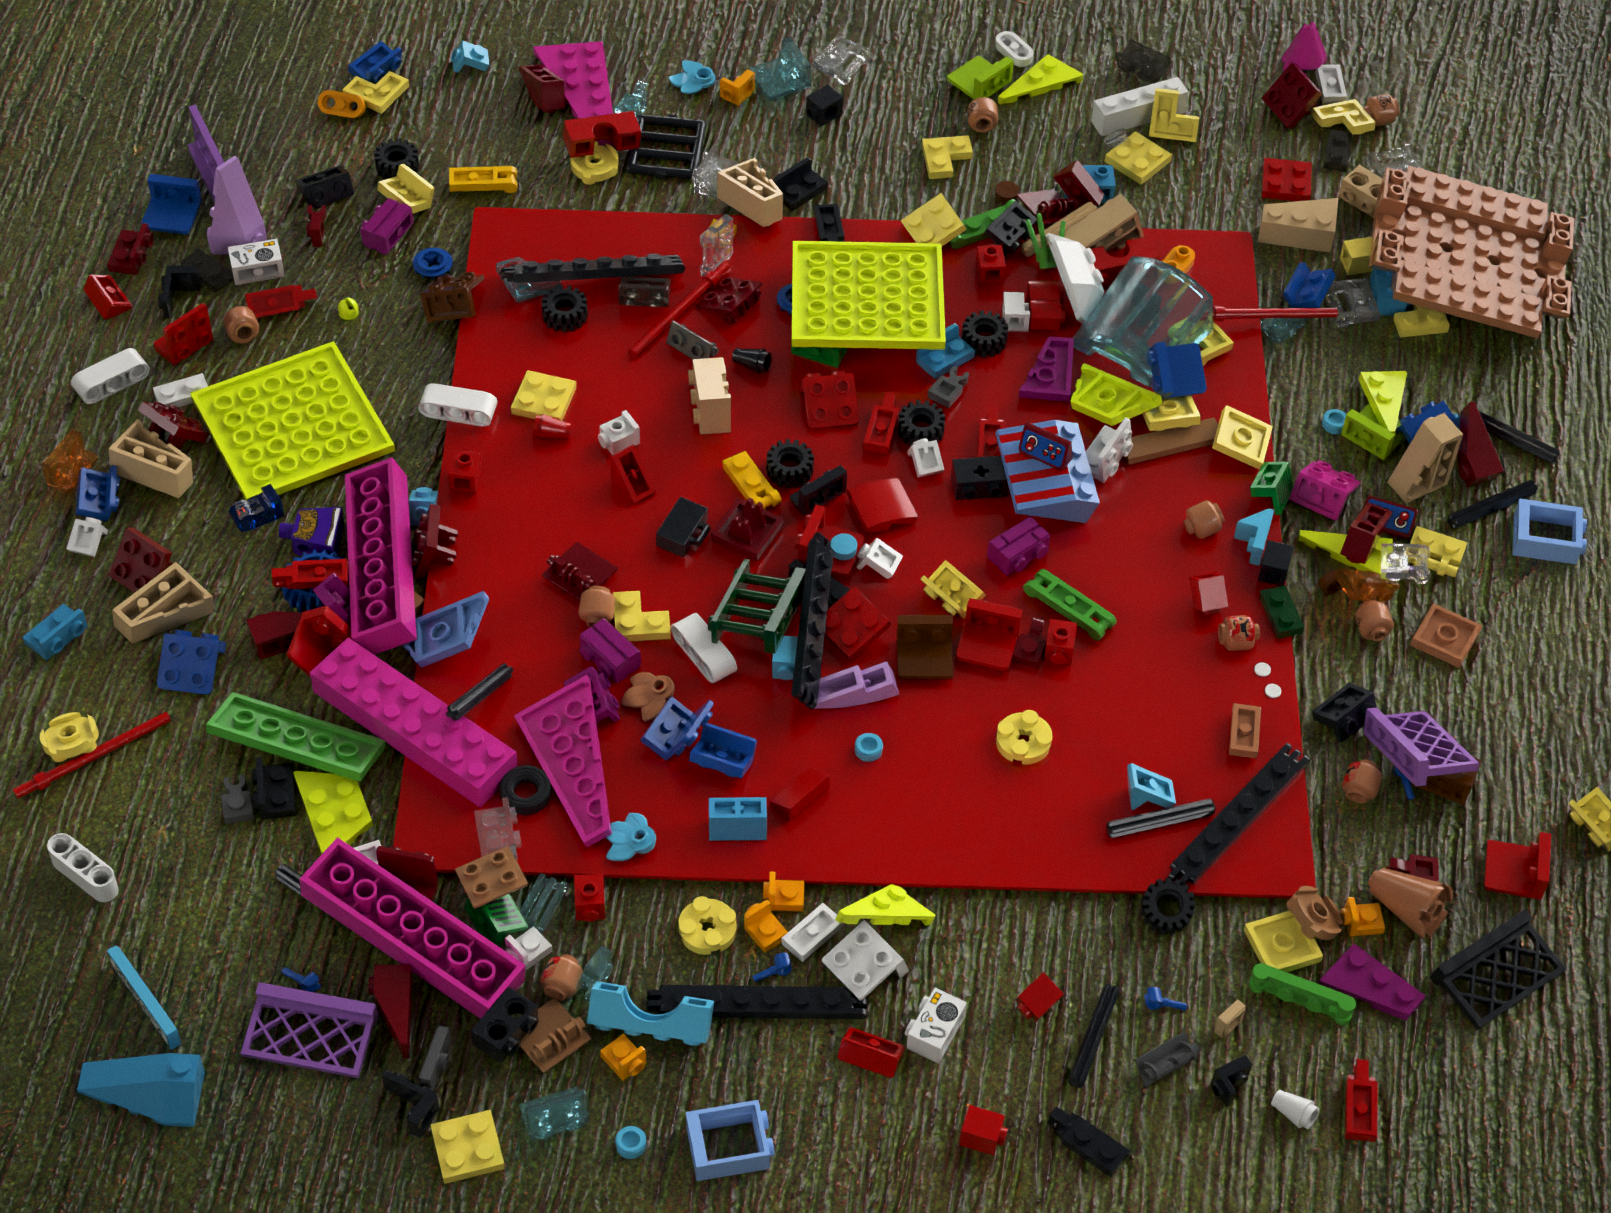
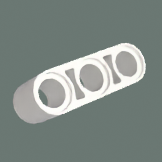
M128 348L76 373L72 377L71 385L86 404H93L143 380L148 375L150 368L135 349Z
M431 383L425 387L418 409L422 415L433 419L476 426H488L491 423L498 401L494 395L488 392Z
M693 613L671 625V632L676 642L710 683L713 684L737 671V664L732 654L720 640L717 644L712 643L711 631H708V625L697 613Z
M55 834L48 840L47 849L52 864L58 871L99 902L111 901L118 895V884L114 871L109 865L68 834Z

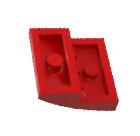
M899 478L864 483L850 488L846 492L865 532L888 531L892 524H914L918 518Z

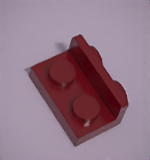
M142 223L139 232L121 230L107 263L108 271L138 275L141 265H145L147 250L153 245V234L150 233L147 223Z

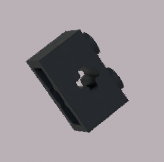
M1001 456L952 459L951 480L955 500L1007 496L1009 485Z

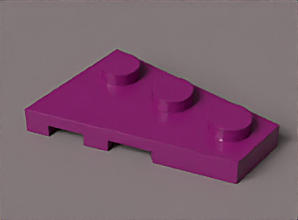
M1051 336L1047 338L1033 369L1031 368L1024 385L1022 384L1019 390L1018 397L1070 402L1073 338Z
M1354 943L1318 982L1319 985L1368 1002L1372 1005V1008L1406 1021L1424 1002L1426 997Z

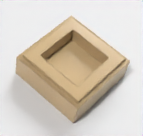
M1236 1000L1218 1017L1214 1032L1221 1038L1226 1037L1242 1022L1246 1006L1241 1001Z

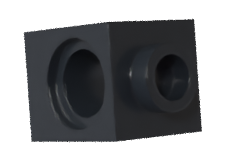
M829 85L806 97V115L821 127L843 114V96Z
M1268 540L1258 581L1284 586L1294 546Z

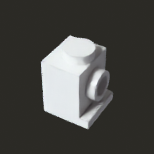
M1004 292L1002 318L1006 320L1005 324H1008V331L1028 332L1030 311L1029 303H1024V292Z
M627 410L622 412V416L599 426L600 434H598V440L604 449L607 448L612 455L632 444L635 446L640 444V428Z

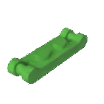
M1009 200L1004 206L962 220L967 230L948 243L953 249H958L989 238L984 234L986 228L1016 200Z
M1040 569L1035 574V579L1029 580L1023 586V590L1028 596L1038 598L1072 622H1076L1079 627L1087 631L1089 636L1096 641H1099L1105 635L1106 629H1111L1117 623L1112 613L1045 569ZM1095 617L1099 622L1097 623L1092 619Z
M1257 964L1252 970V977L1249 981V989L1252 992L1260 994L1265 991L1283 1001L1305 1006L1312 1012H1321L1333 1017L1337 1024L1342 1026L1350 1023L1352 1013L1356 1007L1353 997L1266 964Z

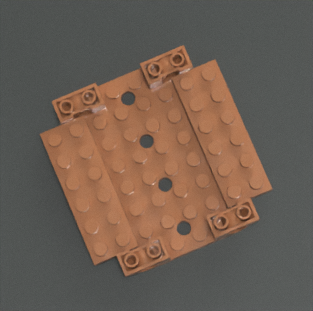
M1409 165L1406 172L1386 167L1375 204L1368 267L1392 273V299L1538 338L1542 331V314L1558 319L1569 318L1572 281L1565 280V267L1573 250L1574 218L1550 212L1547 220L1548 203L1537 199L1533 200L1515 193L1500 191L1493 187L1478 185L1467 180L1456 179L1445 174H1438Z

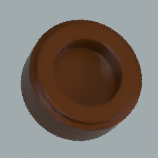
M1002 181L995 188V198L1004 204L1012 199L1017 201L1016 195L1019 194V186L1011 181Z
M1332 570L1320 578L1318 586L1323 594L1331 595L1343 588L1346 578L1340 570Z

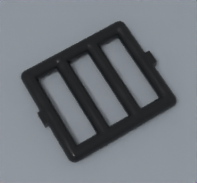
M668 114L667 117L638 115L636 119L641 129L640 145L641 141L692 145L693 149L692 153L647 148L630 149L626 171L630 174L656 176V179L663 180L666 177L695 179L699 169L707 126L706 122L703 120L677 118V115ZM656 125L696 129L695 136L645 132L644 126ZM638 157L690 162L689 169L637 165Z

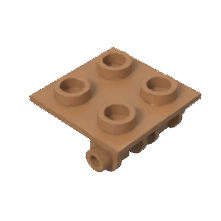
M509 846L455 869L462 888L467 893L474 909L528 886V882Z
M554 997L538 1009L539 1023L531 1034H526L522 1038L519 1047L543 1073H546L592 1038L583 1029L585 1027L584 1021L580 1017L574 1019Z

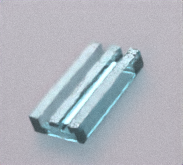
M540 873L520 909L528 929L534 926L541 934L544 932L567 889V882L561 881L559 883L556 878L551 877L548 879L545 874ZM543 886H546L528 920H525ZM552 889H555L556 892L553 895L549 905L547 906L543 916L541 917L539 923L535 924L534 922L538 917L540 911L542 910Z

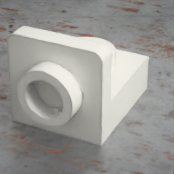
M920 439L913 442L907 453L908 457L912 456L918 478L942 473L945 470L937 440L928 442V439Z
M86 517L85 521L75 519L67 550L95 557L101 535H107L108 529L101 525L102 521L95 518Z
M876 538L870 545L865 543L857 555L860 559L856 568L861 570L867 564L879 574L889 579L894 574L903 556Z
M534 926L516 939L511 935L505 938V951L525 964V971L552 952V945Z

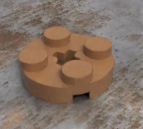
M1302 886L1287 901L1288 910L1295 916L1301 925L1302 933L1307 938L1333 939L1342 930V928H1339L1343 923L1339 909L1328 896L1322 899L1317 895L1318 889L1311 886Z

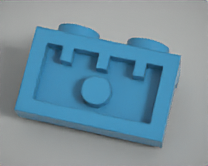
M955 323L945 328V350L916 349V363L934 379L948 373L952 367H958L975 357V350L959 337V326Z
M62 604L23 636L24 644L45 660L50 659L54 654L59 653L71 640L80 636L88 627L84 612L81 609H77L74 612L68 606Z

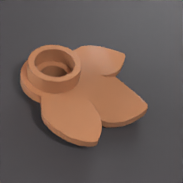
M641 672L630 678L633 687L625 692L621 703L624 707H641L643 721L648 722L655 719L666 701L673 696L675 685L668 676H654L649 672ZM664 685L662 689L656 690L658 687Z

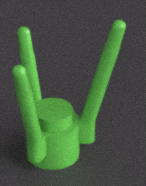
M1038 213L1037 221L1042 248H1039L1030 220L1026 219L1025 221L1036 254V262H1039L1040 269L1057 267L1050 247H1047L1042 215ZM1061 221L1059 236L1061 237L1065 235V221Z

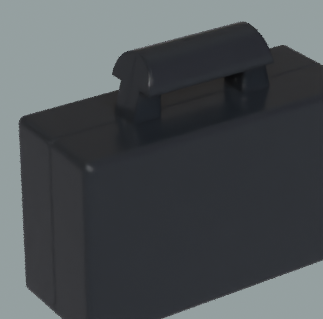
M679 497L656 533V546L681 557H685L692 545H696L695 547L701 546L711 530L710 526L706 523L708 521V508Z

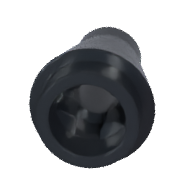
M735 348L732 361L760 374L769 370L772 355L766 349Z

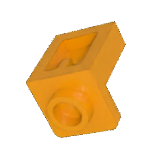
M748 69L741 76H738L734 82L724 77L720 79V97L738 106L755 91V72Z
M770 872L769 882H764L763 899H769L771 911L803 912L804 881L775 880L776 872Z
M1354 897L1347 898L1345 907L1341 908V915L1343 918L1342 925L1347 926L1349 936L1384 933L1385 924L1379 903L1356 905Z
M768 900L752 905L744 914L745 931L764 953L782 943V937L788 933L771 913V903Z
M624 1033L600 1050V1057L622 1081L629 1076L639 1074L645 1067V1064H647L646 1050L642 1046L637 1048Z

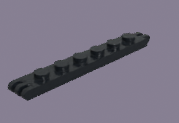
M648 254L646 257L625 255L622 258L616 259L603 256L597 258V260L575 258L573 261L566 262L557 259L549 260L548 263L526 261L523 264L501 268L500 275L504 282L532 283L679 274L685 271V266L678 255L661 256L659 254Z
M820 532L816 533L808 544L791 692L793 697L802 704H805L810 710L817 706L833 565V553L830 551L831 542L824 538Z
M1286 743L1172 862L1170 866L1172 871L1168 878H1171V881L1174 882L1179 876H1182L1180 878V885L1184 886L1189 882L1194 885L1308 765L1311 758L1305 755L1300 761H1297L1302 752L1295 749L1291 755H1288L1292 745Z
M661 985L659 990L647 991V999L649 1001H647L646 1009L648 1011H658V1014L672 1011L681 1003L684 996L714 1001L712 1017L867 1018V1010L864 1009L867 1007V999L859 1000L847 987Z

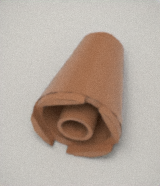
M1386 868L1374 871L1368 881L1370 893L1422 938H1426L1425 934L1431 936L1437 931L1448 914L1444 910L1446 902L1452 903L1453 889L1447 884Z

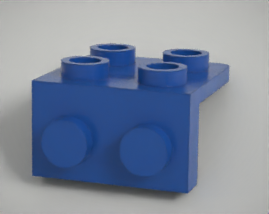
M150 174L147 181L151 200L141 225L142 223H147L149 230L188 234L202 202L198 180Z
M1159 342L1148 349L1147 360L1152 370V389L1156 394L1161 395L1162 399L1203 394L1206 391L1207 387L1201 352L1197 343L1166 347L1165 342Z
M175 630V634L164 633L157 686L166 690L210 694L213 689L218 653L225 654L227 643L218 640L219 636L202 633V638L191 637L192 632Z
M670 697L640 741L665 761L674 754L679 756L686 746H691L699 735L696 731L699 727H703L711 718L713 713L709 710L714 703L708 700L693 713L675 698Z

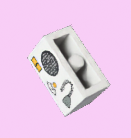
M277 239L228 247L235 285L285 277Z
M934 988L930 997L924 996L918 1008L920 1013L916 1020L911 1019L906 1028L905 1036H908L907 1049L939 1064L965 1018L967 1002Z

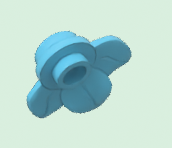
M682 61L684 72L669 76V81L674 86L681 88V93L686 94L696 93L702 88L711 87L716 80L712 69L703 67L701 63L694 61Z
M629 813L625 822L617 821L611 823L612 834L606 838L613 845L608 851L606 858L611 861H625L632 858L636 853L645 854L655 847L656 834L648 826L647 819L643 815Z

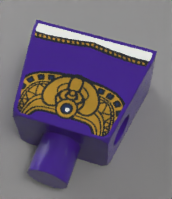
M342 507L298 510L295 523H280L279 538L291 539L293 551L299 556H302L303 551L307 555L312 554L314 549L317 553H322L326 549L328 555L333 552L338 554L345 525Z

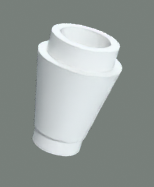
M1282 1090L1276 1092L1271 1102L1273 1107L1298 1128L1304 1127L1309 1129L1319 1114V1107L1314 1105V1101Z

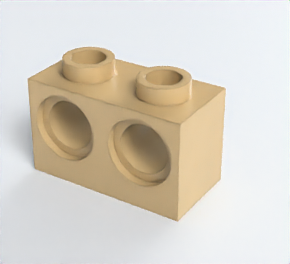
M1358 165L1342 179L1338 197L1374 218L1375 204L1382 178L1363 166Z

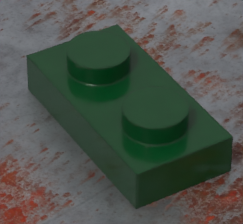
M1286 585L1260 590V601L1277 639L1303 634L1304 625Z

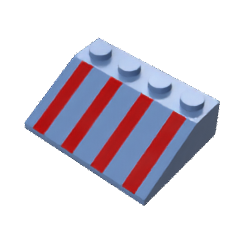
M1060 420L1033 423V425L1072 442L1073 459L1063 471L1019 452L1024 425L998 429L995 434L1015 513L1086 523L1100 502L1078 423Z

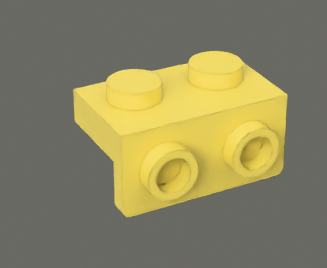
M405 164L399 165L396 177L378 182L377 188L387 199L390 198L398 201L399 204L403 203L410 206L413 214L431 208L434 187Z
M946 560L929 579L924 575L920 579L925 584L923 590L932 599L935 600L939 597L944 601L942 607L953 616L958 613L963 619L966 618L969 598L982 600L986 596L980 588Z
M1596 787L1577 803L1574 800L1569 802L1572 811L1569 815L1579 827L1583 824L1590 831L1587 834L1588 837L1598 848L1603 845L1609 852L1611 851V801Z

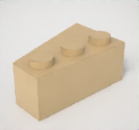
M755 158L717 172L718 199L763 227L782 220L783 193L772 179L768 180L766 171L757 166Z
M1121 193L1115 198L1109 199L1094 212L1087 214L1084 219L1075 225L1068 227L1064 238L1077 241L1086 249L1103 246L1105 251L1116 247L1121 250L1125 248L1126 241L1144 237L1137 211Z
M1338 198L1264 204L1259 226L1258 242L1331 252L1336 229Z
M723 357L693 359V370H688L689 386L694 385V389H690L691 404L697 406L696 409H693L694 424H699L700 434L731 432V395L728 394L727 390L729 385L728 381H726Z
M1445 413L1436 417H1429L1422 423L1387 482L1405 504L1448 485L1463 433Z
M139 419L108 449L110 467L111 465L117 466L118 476L180 498L193 484L192 459L172 444H165L161 441L159 435L154 431L150 432L144 428L143 422Z
M175 562L112 610L114 627L133 644L214 613L213 596Z

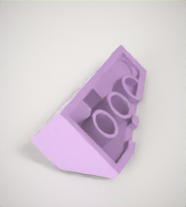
M233 156L215 170L212 192L216 196L215 205L210 208V216L213 217L212 226L208 227L207 230L209 248L213 255L229 254L228 247L267 240L263 219L238 157Z

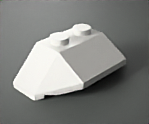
M1048 233L1045 236L1075 317L1087 327L1091 324L1104 294L1101 285L1104 282L1100 271L1095 269L1093 263L1096 261L1095 256L1090 248L1086 249L1077 241Z

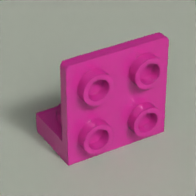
M1313 461L1299 472L1289 500L1337 521L1348 495L1356 490L1361 482L1356 480L1355 476L1345 471L1338 472L1331 469L1332 466L1324 461Z

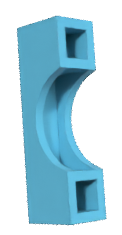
M597 981L591 989L587 1024H593L596 1029L604 1031L612 1030V1028L622 1029L624 1033L634 1036L641 1035L642 1033L652 1034L655 1039L664 1041L676 1038L683 1040V1043L687 1045L697 1046L701 1043H706L709 1037L714 1001L684 996L681 1003L672 1011L664 1014H650L642 1011L632 1002L626 986Z

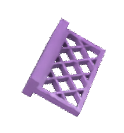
M196 105L189 106L195 142L187 144L188 150L215 204L216 196L212 194L215 170L224 161Z
M1367 708L1363 730L1364 735L1415 786L1426 785L1427 776L1478 771L1479 762L1426 711L1384 715L1378 708Z
M258 983L255 993L257 1000L240 1053L242 1057L359 1078L372 1029L377 1024L379 1017L375 1004ZM263 1007L275 1009L279 1014V1017L266 1025H263L260 1020ZM296 1013L304 1014L309 1022L293 1031L286 1019ZM324 1019L333 1020L337 1028L322 1036L315 1025ZM284 1022L290 1033L274 1043L268 1030ZM258 1023H259V1025H260L261 1028H259L258 1030H256L257 1025H258ZM354 1024L365 1026L363 1035L352 1042L344 1031ZM312 1027L319 1039L303 1048L297 1036ZM265 1033L271 1045L261 1051L251 1050L253 1040ZM342 1033L348 1045L332 1053L326 1041ZM294 1039L300 1051L290 1057L283 1056L278 1048ZM323 1044L330 1056L320 1062L311 1061L307 1053ZM358 1045H360V1046H359V1050H358V1052H357V1050L355 1049V1047L358 1046ZM352 1049L356 1056L354 1068L341 1067L337 1058ZM305 1056L306 1060L299 1058Z

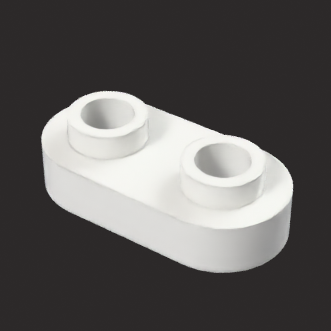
M1004 31L996 36V49L1004 57L1008 56L1014 60L1015 66L1025 67L1032 63L1033 49L1018 35L1010 31Z

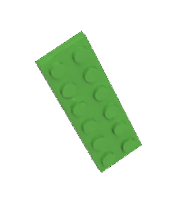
M234 692L230 694L206 723V733L359 782L362 781L385 749V740Z

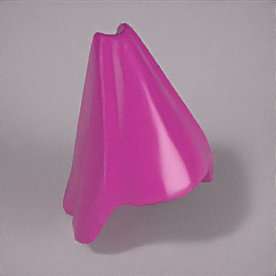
M1313 21L1309 25L1303 24L1281 58L1282 62H1284L1283 72L1291 62L1298 65L1300 69L1315 70L1326 64V51Z

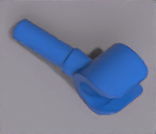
M1393 765L1392 773L1395 777L1401 778L1408 800L1415 799L1410 780Z
M779 953L775 955V965L753 975L754 982L756 983L775 974L780 976L788 975L792 970L789 954Z
M287 967L282 969V974L295 980L303 991L315 992L321 987L318 983L319 978L314 972L303 977Z
M1158 987L1148 988V994L1144 995L1146 1006L1150 1010H1157L1162 1006L1185 1011L1187 1009V1003L1162 998L1161 989Z

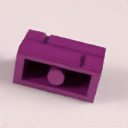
M390 198L382 205H378L374 210L373 216L368 221L365 220L361 225L360 233L364 246L373 250L376 249L385 255L388 254L414 223L411 207L403 203L399 204L398 201Z
M1030 516L988 542V559L995 565H998V568L1006 576L1014 571L1020 572L1028 565V562L1035 558L1041 559L1047 554L1050 541L1049 533L1042 527H1039V524Z
M601 619L592 628H588L579 636V651L583 658L587 661L592 660L597 665L599 672H604L614 682H620L628 674L640 668L641 652L606 619Z

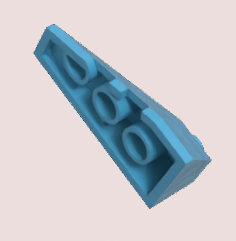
M166 1053L85 1062L82 1065L77 1091L80 1094L106 1104H115L126 1108L132 1114H141L152 1118L154 1122L161 1125L194 1127L205 1071L200 1055Z

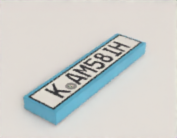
M115 945L108 949L107 953L112 967L172 1050L181 1045L177 1028L119 946Z

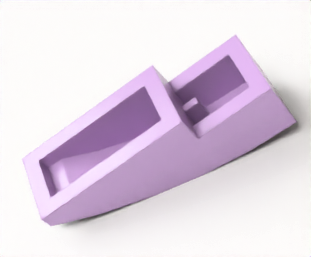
M886 661L861 670L856 665L820 678L817 706L814 709L850 707L899 695L894 673Z

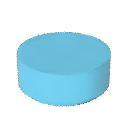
M1338 409L1326 411L1322 420L1324 430L1331 434H1341L1346 413Z
M838 534L831 540L830 551L836 559L849 560L857 553V541L852 535Z
M865 733L856 739L855 754L859 759L872 762L881 757L883 742L879 736L873 733Z
M635 1126L622 1128L615 1138L617 1152L627 1159L641 1156L646 1149L645 1133Z

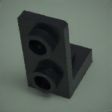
M167 265L166 276L161 278L163 294L158 296L159 309H163L165 318L171 317L175 290H200L201 281L198 266Z
M385 1071L382 1075L384 1088L414 1103L407 1114L410 1134L421 1139L440 1110L438 1096L431 1088L424 1085L419 1087L411 1083L406 1076L400 1073L393 1074Z

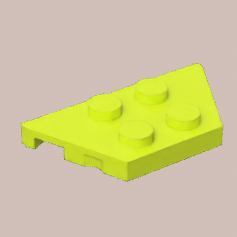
M1085 363L1081 367V378L1077 379L1076 391L1071 398L1072 409L1110 426L1121 423L1124 418L1130 419L1162 404L1161 395Z
M293 772L321 854L337 837L351 845L359 835H363L373 826L371 816L356 780L331 773Z

